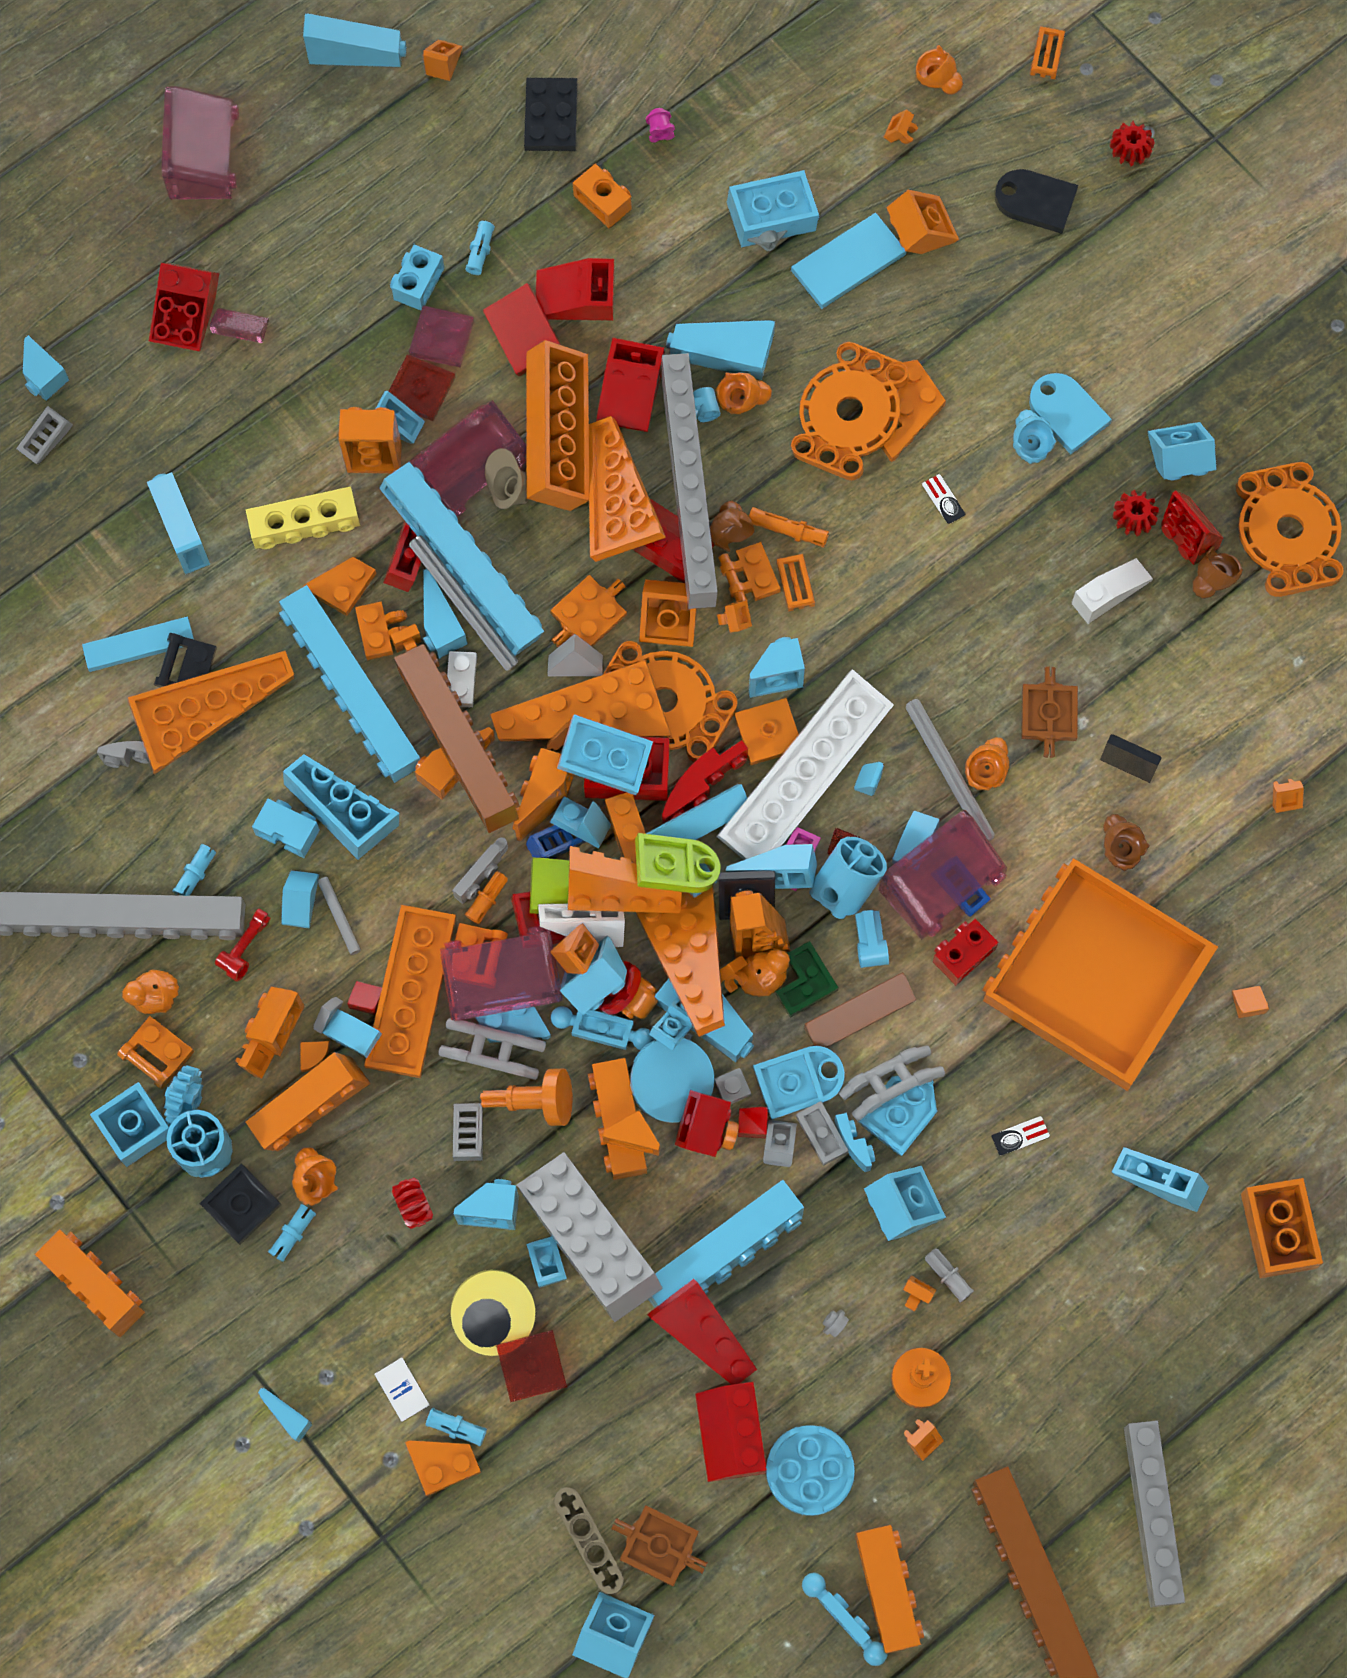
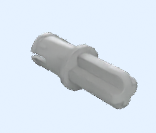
M939 1249L932 1250L925 1257V1261L940 1277V1283H945L960 1303L974 1292L957 1272L959 1270L958 1267L954 1268Z

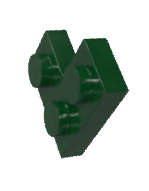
M810 941L787 953L790 957L789 964L798 979L776 991L777 998L790 1018L837 992L839 989Z

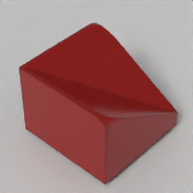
M768 1107L739 1108L738 1137L766 1139Z

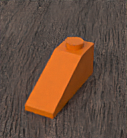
M490 727L479 731L485 743V746H482L484 751L495 740L494 731ZM441 748L432 751L428 757H422L415 767L417 781L442 800L459 781Z

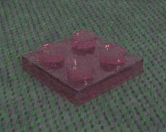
M423 306L410 346L409 355L460 368L474 324V317Z

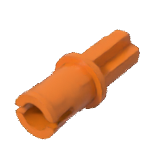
M498 871L495 872L483 891L477 892L478 896L464 915L480 925L491 906L496 905L494 900L508 881V878Z

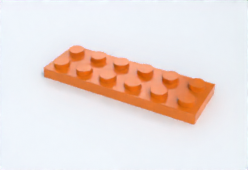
M401 905L373 1028L380 1031L382 1035L366 1058L365 1068L421 1078L456 923V915Z

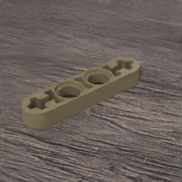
M567 1487L560 1489L554 1497L555 1507L597 1586L607 1595L617 1594L624 1584L623 1575L576 1490ZM566 1493L569 1497L575 1496L576 1500L572 1504L576 1512L580 1508L584 1511L582 1514L575 1515L570 1521L566 1519V1516L571 1515L569 1509L566 1506L561 1508L559 1505L563 1501L562 1495ZM580 1519H584L590 1524L589 1533L583 1537L576 1535L573 1531L575 1522ZM592 1546H600L605 1552L603 1560L599 1563H593L588 1559V1550ZM608 1561L612 1563L611 1567H607L610 1575H617L619 1578L615 1582L617 1587L611 1589L610 1586L604 1587L602 1585V1582L605 1581L602 1571L597 1575L594 1572V1569L603 1567Z

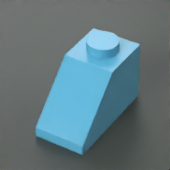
M28 335L24 339L23 374L27 381L25 386L34 396L39 394L44 400H48L69 379L64 368Z

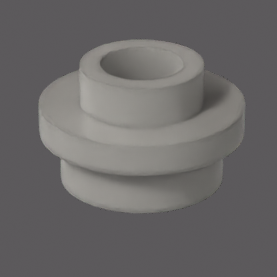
M842 1309L837 1312L832 1310L824 1319L822 1324L825 1326L823 1332L826 1335L831 1334L833 1337H836L847 1325L849 1319L844 1316L845 1312Z

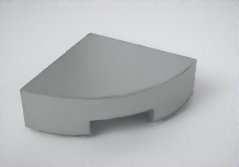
M334 997L325 1003L319 1011L313 1029L322 1034L337 1009H340L343 1001Z

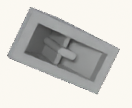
M576 634L565 641L548 657V676H601L603 673V655Z

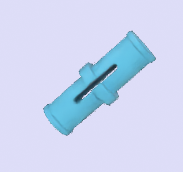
M479 222L475 239L470 243L471 253L466 265V271L470 274L480 275L482 273L486 255L490 253L491 247L489 244L495 228L490 222ZM483 241L480 255H477L480 242Z
M204 844L200 845L191 863L185 865L183 876L172 890L175 895L180 893L179 896L191 895L199 880L204 879V872L216 855L214 850L210 852V847Z
M303 1204L300 1205L289 1224H284L282 1234L268 1251L272 1256H275L280 1247H283L277 1257L282 1262L285 1261L286 1256L296 1241H301L303 1238L301 1234L313 1217L316 1216V1213L310 1209L305 1218L302 1219L301 1217L308 1208Z
M435 1408L430 1410L425 1426L449 1434L450 1438L455 1439L458 1437L477 1446H481L487 1428L463 1420L462 1416L457 1415L454 1417Z

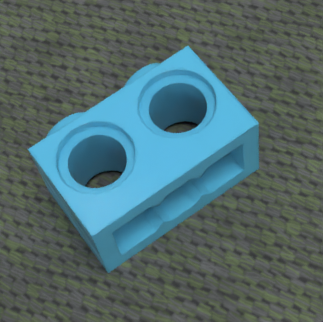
M413 245L410 253L406 252L401 264L402 268L399 274L393 276L390 288L392 289L394 300L423 311L444 270L442 255ZM420 264H425V265H426L424 268H417V267H416V266H418V265H420ZM407 286H415V288L411 290L405 289Z

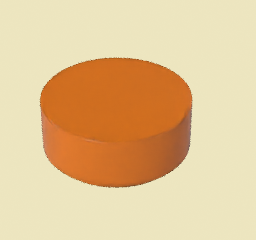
M728 1121L725 1124L721 1148L733 1149L739 1128L737 1122Z

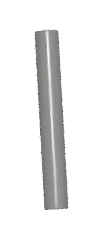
M328 877L319 879L318 884L350 954L355 955L359 953L361 949Z

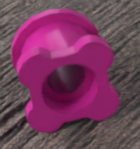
M656 108L647 115L646 122L650 125V142L670 140L675 137L673 132L675 126L670 124L671 114L669 111Z

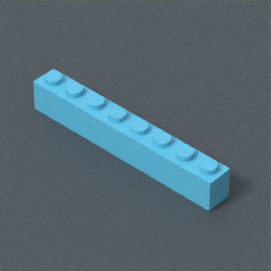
M410 462L406 463L384 478L379 489L417 536H423L514 656L518 655L536 642L543 634L544 630L540 620L535 615H531L525 608L524 600L518 594H514L505 576L494 569L489 556L479 550L475 545L473 536L468 531H464L459 525L455 513L450 509L447 510L441 502L439 493L435 489L430 488L424 481L423 473L417 467L414 468Z
M306 585L280 600L279 603L282 611L279 612L281 619L287 627L292 625L296 631L293 633V637L300 648L305 646L309 651V654L306 656L314 669L319 667L324 674L320 678L328 691L333 689L337 694V697L334 699L342 712L347 710L352 717L348 721L356 734L361 732L366 740L363 741V744L371 756L376 754L380 760L377 766L385 778L390 776L395 783L415 771V767L420 760L419 755L309 587Z

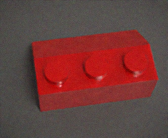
M650 499L666 538L632 550L685 583L678 516Z
M641 737L653 741L639 791L636 795H633L634 800L667 801L670 738ZM584 778L585 798L608 799L627 793Z
M754 1382L726 1385L695 1393L707 1481L714 1482L766 1474L767 1469Z

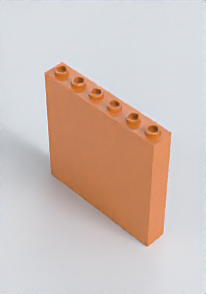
M1073 858L1069 865L1064 863L1056 875L1059 881L1055 887L1049 886L1043 894L1041 900L1044 901L1041 909L1034 908L1026 921L1030 926L1024 933L1020 930L1012 943L1015 949L1011 955L1005 953L997 968L1001 971L997 977L990 976L982 989L986 992L983 1001L1128 1091L1218 946Z

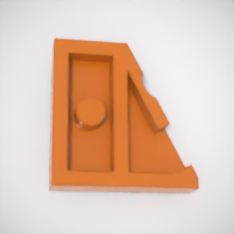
M351 557L307 582L304 586L307 585L316 599L348 616L377 573L374 568L355 557Z
M410 1440L405 1442L426 1496L481 1473L470 1444Z

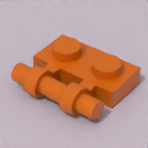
M761 542L736 550L738 561H731L727 553L718 557L721 563V573L723 576H726L730 585L728 590L731 597H735L736 601L747 600L745 594L750 592L755 601L780 593L781 588ZM743 571L747 582H740L736 573Z

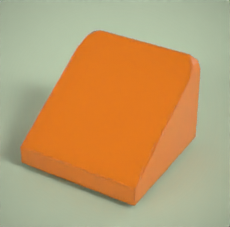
M1260 986L1232 991L1238 1018L1266 1014L1269 1010L1268 1003Z

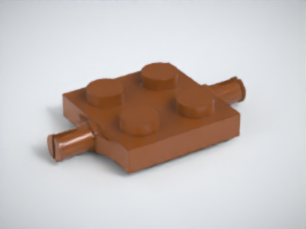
M1050 666L1044 668L1045 682L1023 684L1021 739L1044 742L1043 756L1048 758L1050 748V758L1055 757V742L1077 740L1078 686H1065L1056 683V668L1051 667L1050 670Z
M646 1505L640 1518L633 1526L616 1518L614 1523L623 1528L613 1524L611 1530L627 1536L626 1547L620 1558L621 1562L674 1587L680 1572L686 1566L703 1574L705 1569L694 1563L706 1568L708 1562L692 1555V1547L699 1531Z

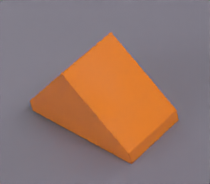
M438 39L427 47L423 52L426 75L450 81L460 57L462 46Z
M582 923L550 952L566 973L584 974L592 962L599 943Z
M639 1110L603 1132L602 1137L605 1143L659 1156L660 1144Z

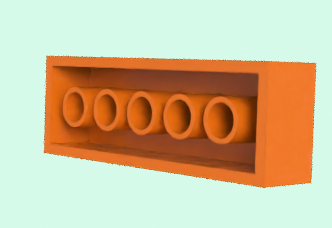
M544 340L527 351V499L571 511L589 501L588 354Z

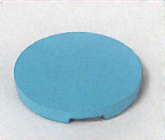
M683 1038L673 1050H670L658 1040H654L643 1047L633 1061L630 1084L633 1098L639 1108L654 1119L671 1123L681 1122L690 1090L710 1096L713 1092L714 1071L710 1059L700 1046L688 1039Z
M807 1425L795 1427L784 1433L771 1448L766 1465L767 1481L774 1497L785 1508L801 1515H820L835 1509L847 1497L854 1481V1461L849 1447L839 1435L821 1426Z

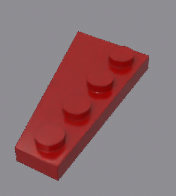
M692 1279L647 1314L654 1322L731 1385L741 1383L757 1370L695 1279Z

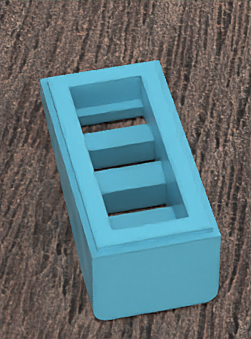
M261 1388L258 1392L260 1398L291 1438L299 1443L312 1426V1422L268 1390Z

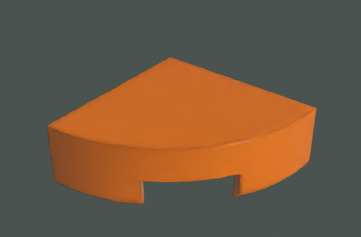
M329 1041L300 1042L301 1071H310L324 1060L329 1052Z

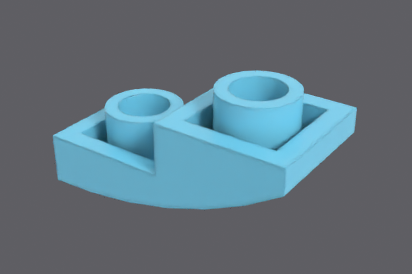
M913 811L899 841L892 863L918 872L928 854L929 844L939 827L940 819Z
M678 997L671 1003L667 1012L652 1027L649 1035L670 1050H673L693 1027Z
M337 1009L323 1031L324 1035L366 1058L382 1035L377 1029Z
M847 1113L836 1115L834 1122L849 1150V1155L864 1172L870 1171L872 1167L871 1162H875L872 1145L867 1146L865 1138L853 1140V1137H857L854 1120H848Z

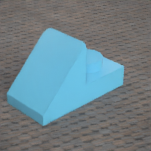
M563 797L550 823L597 848L602 844L611 826L609 820L594 801L589 809L566 797Z
M552 1237L527 1244L539 1288L567 1280L557 1244Z

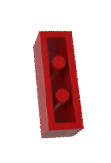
M405 520L383 583L409 592L415 581L421 560L409 546L410 542L417 535Z

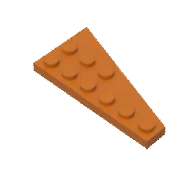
M611 416L589 424L590 557L595 562L666 538L619 426Z
M286 651L128 697V703L154 775L293 680L294 672Z
M645 660L490 714L500 742L551 739L574 715L639 737L672 738Z
M714 885L695 898L688 892H682L680 913L636 912L637 918L698 1037L725 1026Z

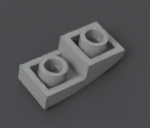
M140 741L107 744L98 747L97 750L100 759L109 767L119 768L120 765L128 767L131 757L137 762L149 763L143 742Z

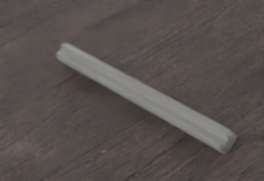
M419 535L414 538L409 544L411 549L506 671L512 669L518 663L517 658L423 536Z
M914 699L906 704L907 712L980 842L987 843L991 841L995 836L991 826L920 700Z

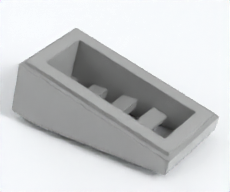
M47 406L16 449L39 465L68 433L73 424ZM52 420L58 423L56 428L49 424ZM45 428L52 432L50 437L42 432ZM37 436L46 441L44 445L35 440ZM30 444L39 449L37 454L28 448Z
M481 1103L454 1104V1161L483 1160V1107ZM460 1112H476V1117H460ZM460 1123H476V1127L460 1128ZM476 1133V1138H460V1134ZM460 1144H476V1149H460Z

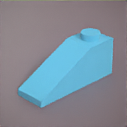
M425 569L424 629L426 637L423 638V641L429 652L435 651L439 659L449 654V651H455L467 645V639L437 582L428 569Z
M813 844L784 845L727 866L726 872L775 871V889L813 888L817 861Z
M1125 1147L1112 1170L1114 1175L1173 1204L1195 1212L1198 1211L1209 1188L1203 1178L1196 1172Z

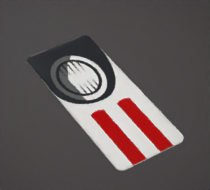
M938 474L922 483L947 524L966 515L941 475Z
M1039 1116L995 1133L991 1137L998 1154L1002 1156L1046 1139L1050 1135L1042 1117Z

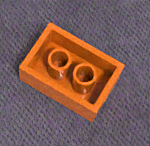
M359 407L340 409L339 443L347 473H393L401 468L402 442L394 410L383 407L376 408L375 410H363Z
M1304 1178L1247 1187L1241 1193L1260 1278L1313 1270L1323 1264Z

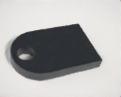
M1016 169L1007 172L999 179L995 190V203L1001 213L1011 219L1063 234L1079 185L1030 170ZM1004 187H1011L1015 190V194L1006 195L1002 192V189Z

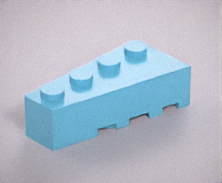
M305 754L283 771L284 785L357 860L399 826V812L380 804L379 800L373 796H367L356 789L355 785L334 775V772Z

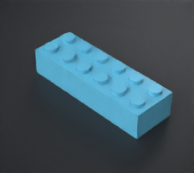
M781 1180L655 1273L663 1289L648 1300L656 1308L692 1279H695L705 1294L709 1292L707 1289L714 1282H717L719 1285L726 1281L732 1275V1269L737 1265H740L742 1268L749 1264L755 1258L754 1254L760 1248L767 1250L778 1241L777 1237L783 1231L786 1230L787 1233L795 1230L801 1224L800 1220L803 1216L804 1206L785 1181Z

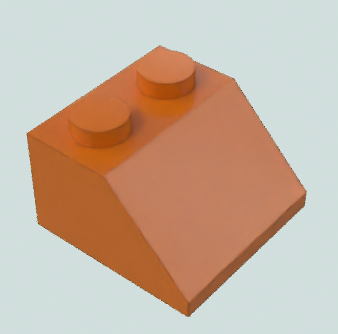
M907 190L886 207L890 215V222L896 228L899 235L900 244L907 252L923 254L956 243L959 240L940 196Z
M645 579L642 592L639 642L693 647L697 608L688 609L686 584Z
M272 986L268 993L264 992L258 1003L259 1011L256 1017H252L246 1026L247 1040L249 1042L250 1040L259 1042L280 1057L305 1007L299 994L292 990Z

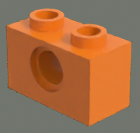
M596 164L573 182L574 197L608 228H611L632 210L629 190L623 185L619 186L606 169L602 170ZM601 193H608L609 195H607V196H600L599 194H601Z

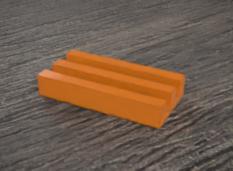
M1040 26L1030 75L1035 76L1038 73L1041 74L1040 77L1045 78L1046 75L1051 76L1050 79L1056 78L1065 31ZM1048 34L1043 65L1040 67L1037 64L1043 35ZM1059 36L1052 69L1047 68L1053 37Z
M803 554L777 559L776 563L788 612L794 611L795 608L804 609V606L814 607L815 601ZM793 562L799 563L807 599H802ZM784 564H788L797 600L794 602L792 601Z

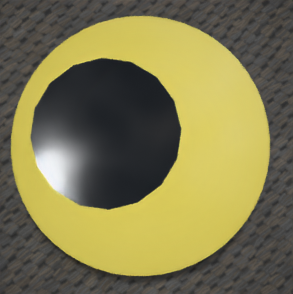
M485 1270L470 1276L459 1286L451 1303V1321L457 1337L466 1347L483 1355H502L515 1350L528 1338L535 1322V1304L529 1289L518 1277L502 1270Z

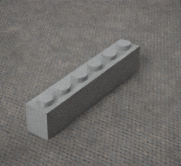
M1158 1421L1131 1423L1124 1427L1150 1608L1179 1605L1185 1603Z

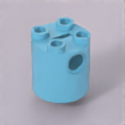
M845 837L841 839L814 878L813 888L810 889L811 897L829 909L836 918L843 919L846 915L858 913L887 870L883 854L874 845L861 838Z
M202 1110L187 1111L176 1117L170 1125L166 1136L167 1148L181 1168L191 1176L200 1178L214 1176L230 1164L232 1140L220 1121L211 1113Z

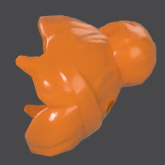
M940 45L937 46V49L926 51L918 59L915 73L916 79L922 85L930 88H942L949 95L956 94L961 90L963 81L962 76L957 72L955 60Z
M726 373V377L721 380L715 389L718 403L723 410L730 414H742L751 410L756 405H764L772 395L769 385L763 381H757L749 373Z
M995 737L987 740L985 744L979 746L971 753L965 763V774L969 786L977 790L989 791L992 787H1000L1004 783L1009 769V758L1007 756L1008 747L1002 738Z
M773 949L770 952H758L747 957L745 961L748 965L740 969L748 977V982L741 986L745 994L758 997L770 996L785 982L790 957L785 951Z
M153 969L143 973L136 980L128 982L122 991V998L141 1013H167L174 1003L173 999L178 996L179 986L177 979L168 972Z
M311 1147L301 1149L295 1157V1165L297 1167L293 1174L292 1185L299 1201L304 1205L313 1206L320 1203L322 1198H326L338 1190V1187L334 1184L336 1166L331 1159L319 1155Z

